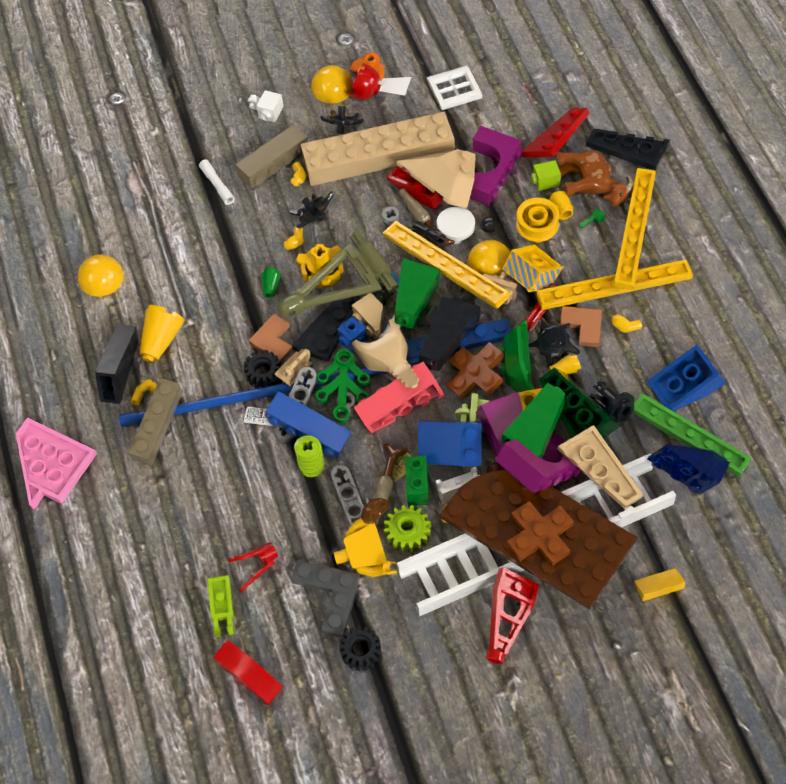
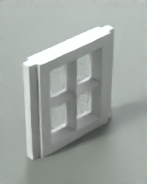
M467 65L427 77L428 85L441 110L482 98L481 91Z

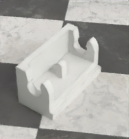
M472 467L469 473L443 482L440 479L435 480V488L442 504L449 502L457 490L466 482L480 476L477 475L476 467Z

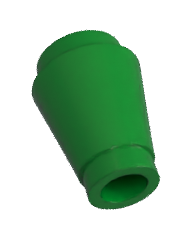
M268 267L261 273L262 291L264 297L273 298L281 275L278 269Z

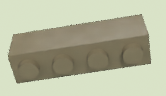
M294 125L290 126L235 164L238 177L251 189L260 185L265 179L276 174L278 170L302 155L301 144L308 142L307 136Z
M163 378L159 379L128 452L132 460L149 466L153 465L183 391L180 384Z

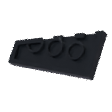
M593 129L586 141V147L656 171L670 144V139L659 141L649 136H646L645 139L635 137V134L618 135V132Z
M361 296L331 302L291 345L293 350L299 352L302 349H307L310 351L311 357L329 362L339 343L337 329L342 322L352 317V305L359 301Z

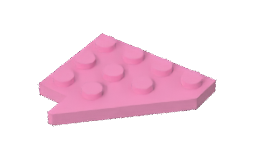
M27 418L16 432V438L30 507L34 510L44 496L62 504L97 453L94 449Z

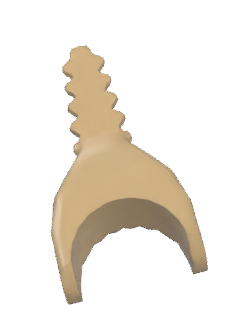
M392 319L388 321L390 326L388 332L381 339L370 343H363L358 340L352 342L357 356L368 370L389 372L393 377H397V380H401V384H404L405 388H416L418 386L419 377H416V373H413L414 370L410 369L411 365L406 360L408 354L407 342L401 329Z

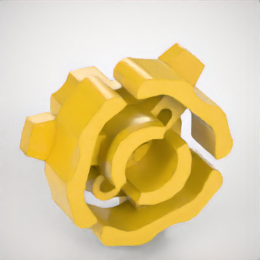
M316 244L306 254H298L296 261L301 264L303 280L308 281L342 249L339 246L332 247L331 249L323 244ZM343 263L338 266L339 270L333 275L331 272L315 288L333 286L340 281L341 274L344 272ZM307 269L309 270V272H310V274H311V276H309V277H308Z

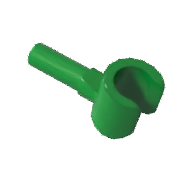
M595 209L591 217L579 223L578 226L582 228L594 220L600 224L605 220V213Z

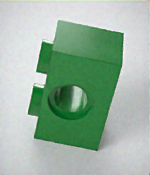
M426 455L405 457L408 506L429 505Z

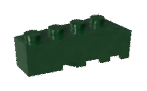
M554 367L538 379L543 388L549 383L554 387H559L565 393V402L560 418L572 438L594 425L604 439L621 426L566 373Z

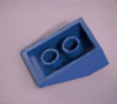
M698 344L647 381L662 404L672 411L710 395L727 383Z
M418 421V456L426 455L427 464L481 466L482 421Z

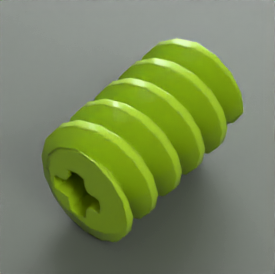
M308 435L297 439L294 449L299 469L306 477L318 476L324 470L325 465L320 441Z

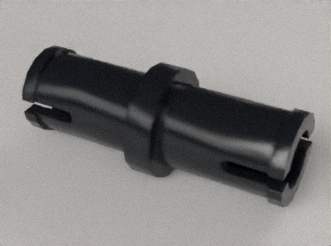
M415 222L412 226L414 228L412 231L427 241H432L439 246L443 245L446 239H443L446 238V235L436 231L432 226H425L420 222Z

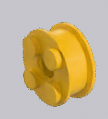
M531 198L524 201L517 210L516 228L518 233L526 240L536 243L551 239L558 231L559 210L552 201L545 198Z

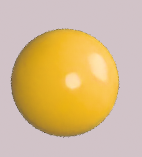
M328 65L319 69L313 76L311 92L321 102L338 103L347 99L349 93L353 92V80L350 74L342 67Z
M496 240L482 241L476 244L469 252L467 266L481 275L500 276L504 271L502 268L510 254V250L506 245Z
M103 254L87 258L81 264L77 274L81 290L95 297L113 293L120 287L124 279V272L119 262Z

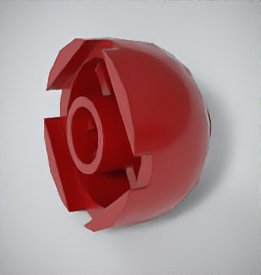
M363 63L362 67L364 70H359L352 85L354 93H349V97L359 101L369 100L374 94L377 95L381 88V85L378 84L380 79L378 72L370 65Z

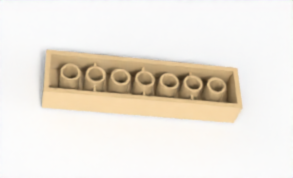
M444 111L302 143L301 150L310 186L393 168L397 166L396 161L455 150V139Z

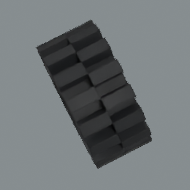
M258 350L257 355L254 352L251 353L252 358L248 356L246 358L247 362H244V372L251 386L254 384L255 388L259 386L262 388L266 385L271 386V383L276 385L277 380L280 381V378L274 374L281 367L277 355L274 356L273 352L268 354V350H264V353ZM259 366H270V371L265 374L255 372Z
M357 626L358 630H354L353 627L350 629V633L347 631L344 633V638L340 640V652L344 663L348 664L349 668L353 669L355 667L356 671H360V668H363L365 671L368 670V666L374 667V662L378 663L379 656H381V644L375 631L372 630L370 632L368 627H365L363 630L361 626ZM356 642H366L369 645V651L363 656L355 655L352 652V647Z

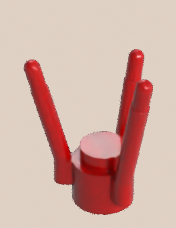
M271 542L258 549L228 559L229 562H234L257 555L261 563H266L239 588L240 592L251 585L269 567L275 565L274 559L278 558V554Z

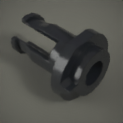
M598 381L593 385V388L598 393H591L589 396L592 399H596L598 404L605 408L607 413L616 422L624 421L631 415L634 409V397L630 393L623 392L619 394L613 388L606 386V383L603 381Z

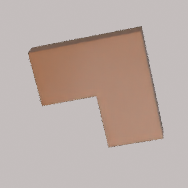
M562 306L560 325L570 323L569 328L580 329L579 346L599 347L602 310Z
M273 314L252 336L249 344L261 350L262 353H264V350H268V354L273 352L274 356L277 355L281 364L293 351L291 345L280 339L290 327L289 322Z

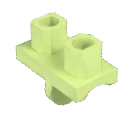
M472 393L471 410L468 409L467 404H462V408L456 410L455 417L461 421H479L476 411L482 404L488 403L489 400L478 399V394Z

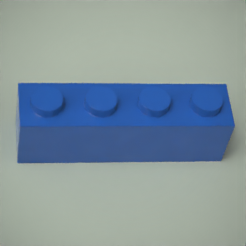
M279 391L265 412V418L271 425L283 427L289 435L293 437L308 435L317 438L321 443L322 452L329 457L335 456L338 458L351 435V431Z

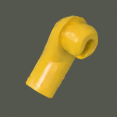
M295 162L292 165L295 173L290 182L295 187L302 184L307 178V173L300 162Z
M293 228L294 235L284 241L283 244L286 250L296 249L303 244V228Z
M619 314L612 317V324L623 333L642 329L640 319L629 321Z
M146 379L135 388L130 402L139 406L146 391L153 393L157 384L152 382L151 379Z

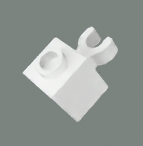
M265 90L261 98L256 95H250L248 102H251L249 108L257 110L258 118L265 121L276 122L283 109L282 94Z

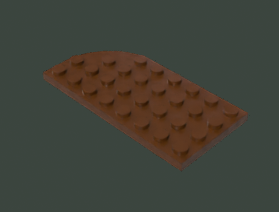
M507 470L485 473L469 480L457 490L440 513L442 520L589 610L637 541V536L551 486L546 490L533 493ZM528 501L531 502L542 517L561 505L574 521V526L559 535L561 540L570 549V554L553 566L539 550L520 562L507 546L508 540L523 531L511 517V513Z

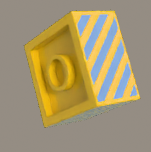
M534 244L511 250L502 269L508 276L510 275L525 287L528 292L547 288L550 284L555 283L563 267Z

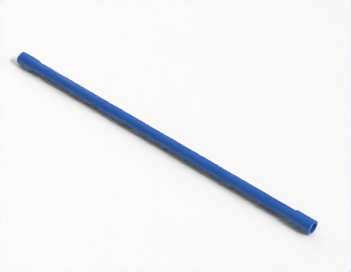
M419 357L406 359L411 367L419 364ZM366 367L360 368L363 372L369 374V376L389 373L384 371H371L368 370ZM348 370V377L351 380L358 379L350 370ZM339 372L330 375L329 381L325 385H328L334 379H336L339 376ZM320 376L319 378L325 380L326 376ZM312 378L304 379L303 386L306 387L307 380ZM316 380V384L314 387L324 386L319 384ZM282 383L181 403L177 405L174 415L274 396L278 391L283 394L289 393L293 385L290 387L288 384ZM146 410L120 414L119 422L121 427L142 422Z

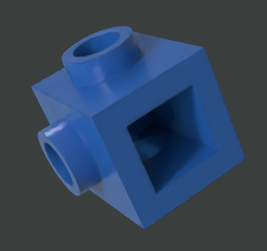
M353 317L342 322L337 329L338 341L352 353L355 352L352 346L353 341L367 342L366 326Z

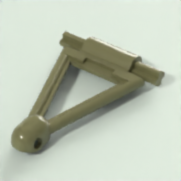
M354 231L350 239L357 247V250L349 242L297 292L283 298L278 304V311L282 316L291 318L302 313L308 307L382 290L378 283L380 281L387 291L392 293L396 291L395 289L398 288V284L391 276V269L371 242H367L360 231ZM346 258L349 259L366 283L305 298Z

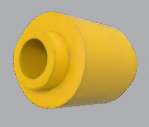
M554 192L549 200L557 206L559 219L566 220L573 215V206L566 192Z

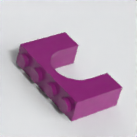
M480 126L473 137V151L493 158L499 165L490 172H475L470 199L489 206L493 199L496 200L499 188L505 185L507 175L513 171L515 161L521 158L523 149L521 148V140Z
M553 432L542 459L533 454L517 439L506 442L495 459L533 493L546 490L552 485L556 486L559 482L567 481L574 476L577 477L582 472L557 450L558 446L565 441L555 432Z

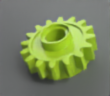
M402 505V510L400 511L394 508V515L388 513V520L384 521V535L387 536L388 543H393L394 549L398 547L401 549V552L405 550L413 552L415 548L421 549L422 543L427 544V536H431V529H429L431 528V521H427V513L422 515L421 508L415 511L413 505L409 509ZM406 527L412 528L411 530H408V531L403 530V529L406 528Z

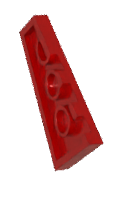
M571 108L523 149V158L554 157L589 115L588 109Z

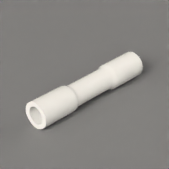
M206 159L202 160L199 163L202 172L211 181L226 205L232 204L235 200L232 193L218 177L210 162Z

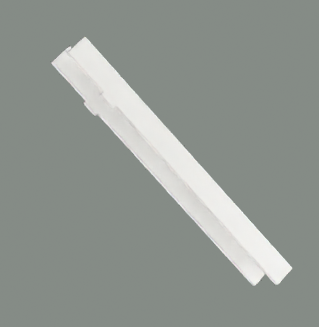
M651 453L623 465L643 493L642 498L645 503L635 508L630 505L625 508V511L618 513L617 516L612 515L598 491L601 488L591 479L562 491L563 494L582 504V500L594 496L606 518L621 528L674 505L676 498L675 492L671 491L651 500L637 476L653 470V457ZM467 534L460 535L397 563V572L400 578L403 579L418 573L430 597L416 603V611L419 617L495 584L499 568L504 567L515 573L522 572L524 569L509 560V563L498 567L488 547ZM477 547L489 572L478 576L466 553L467 550ZM456 555L469 578V581L458 585L446 561ZM435 564L438 565L449 587L448 590L439 594L426 568Z

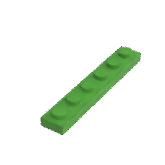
M642 393L634 403L633 414L736 476L740 477L751 462L752 458L645 394Z

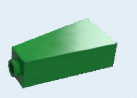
M405 258L402 260L394 322L396 324L411 329L415 327L439 285L440 269Z
M547 383L502 434V446L506 442L517 439L533 454L542 459L564 407L565 393L559 387H554Z

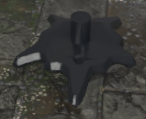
M338 105V114L331 110V116L324 117L321 115L320 117L324 122L337 125L338 134H344L345 126L361 124L364 119H357L359 113L353 116H345V105Z
M330 191L325 198L323 196L317 198L315 194H312L311 201L308 197L302 200V203L305 205L303 208L290 210L291 215L300 216L299 221L301 223L296 227L301 229L316 220L319 222L323 221L325 218L324 212L334 196L333 192Z
M541 318L538 338L536 341L529 343V347H537L539 349L540 355L546 358L548 368L553 365L554 358L561 357L564 352L580 353V350L569 341L570 335L567 333V330L570 327V323L564 325L553 323L549 325L544 318Z

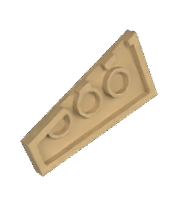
M594 425L558 446L557 450L624 509L643 497V493Z

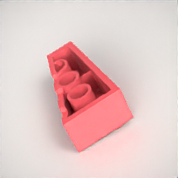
M424 362L411 367L414 370L413 373H416V377H419L416 388H405V385L401 384V380H397L396 377L390 384L379 388L375 394L369 398L362 399L354 407L371 434L395 422V417L411 414L414 407L418 405L424 407L430 404V399L436 396L440 399L445 396Z

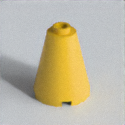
M149 305L147 307L139 351L142 360L153 363V361L160 359L185 321L178 313L173 311L170 314L166 312L167 308L157 305Z

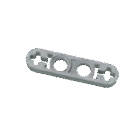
M304 367L299 371L289 395L290 398L304 406H307L317 380V375L313 368ZM309 373V374H311V378H312V379H308V380H307L306 387H305V386H303V384H304V377H303V376H307V374ZM297 391H303L306 393V397L303 400H297L294 394ZM279 425L276 427V435L279 441L286 443L294 438L289 434L282 436L280 430L284 431L285 429Z
M338 465L331 471L332 482L351 527L356 520L361 518L364 506L349 469L346 466ZM338 473L344 475V484L341 483ZM349 489L354 494L350 498H345L342 496V492ZM357 507L361 512L357 516H352L349 514V510Z

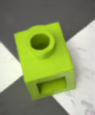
M556 160L533 166L531 181L533 185L536 184L538 191L560 186L561 173Z

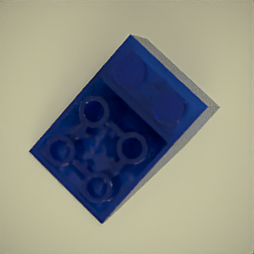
M666 444L647 458L656 468L664 470L670 474L672 479L680 481L690 491L699 495L720 484L730 464L729 461L713 450Z

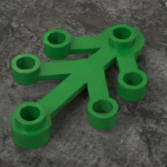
M347 349L339 350L334 356V362L324 371L317 373V382L325 385L329 381V376L340 369L339 376L325 388L316 392V401L321 404L327 402L328 396L339 387L338 406L333 410V418L337 423L341 424L347 422L350 417V411L346 407L347 388L357 397L358 403L361 401L359 399L360 396L369 398V394L362 391L348 377V370H350L358 378L360 386L364 387L370 383L369 374L363 372L354 363V355ZM346 358L348 361L342 362L341 359ZM326 376V379L321 380L319 377ZM365 377L367 381L363 382L360 379ZM324 394L325 398L321 399L318 396ZM339 414H344L345 417H344V418H339L338 415H339Z

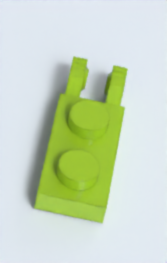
M230 576L207 578L210 614L215 638L221 637L219 621L227 620L229 636L234 635V610Z

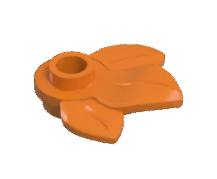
M369 52L363 58L357 59L352 63L350 71L357 72L358 74L360 69L364 70L362 64L365 63L378 72L379 81H382L385 69L380 63L378 54Z

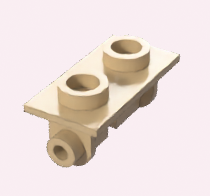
M302 349L299 353L296 351L274 375L291 387L299 371L304 367L312 365L309 361L310 351L307 349Z

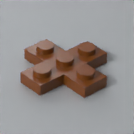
M490 342L476 356L462 346L448 360L459 373L447 384V387L460 399H463L476 385L490 396L504 382L492 370L505 357L504 354Z
M530 501L511 513V517L523 531L508 540L507 546L520 562L537 550L543 554L552 566L570 554V549L561 540L559 535L574 526V521L561 505L544 517L541 516Z

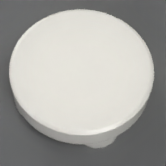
M449 207L438 215L437 231L445 234L446 238L454 240V244H459L462 240L471 236L475 230V218L465 208Z

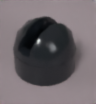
M493 217L484 218L480 224L481 229L484 232H495Z

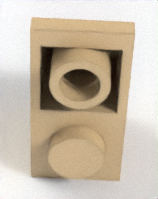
M369 293L352 305V317L357 321H361L366 326L367 335L377 341L382 333L384 311L381 302L372 293Z

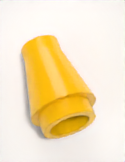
M568 354L554 365L549 366L550 370L555 367L566 374L577 373V370L581 369L576 354Z

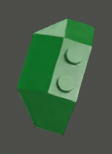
M522 320L504 337L503 346H500V351L505 356L504 363H501V376L505 375L506 384L516 392L532 390L527 320Z

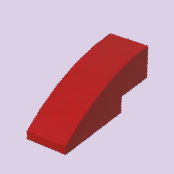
M397 165L387 176L388 181L399 190L404 188L409 195L424 206L435 210L443 201L441 194L437 191L432 192L412 177L410 175L411 172L405 167L400 168Z
M229 640L213 656L218 666L232 675L234 680L267 705L273 701L283 688L266 670Z

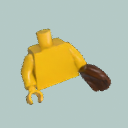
M372 499L363 508L361 518L356 520L345 533L343 541L346 548L333 552L337 565L350 561L353 570H356L358 574L369 577L397 574V571L390 570L391 564L396 562L387 561L376 525L373 523L390 508L386 499Z

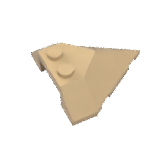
M455 149L396 161L400 168L404 166L411 172L410 175L432 192L437 191L441 194L446 203L467 209L474 183L476 154Z

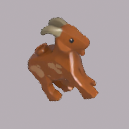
M586 150L581 154L572 152L556 153L558 166L562 165V167H558L561 178L571 172L580 173L581 180L563 185V191L566 192L567 196L574 193L609 194L603 197L604 200L610 201L612 206H617L632 194L633 179L628 175L626 177L628 183L625 185L610 178V164L605 163L603 155L594 150L588 152Z

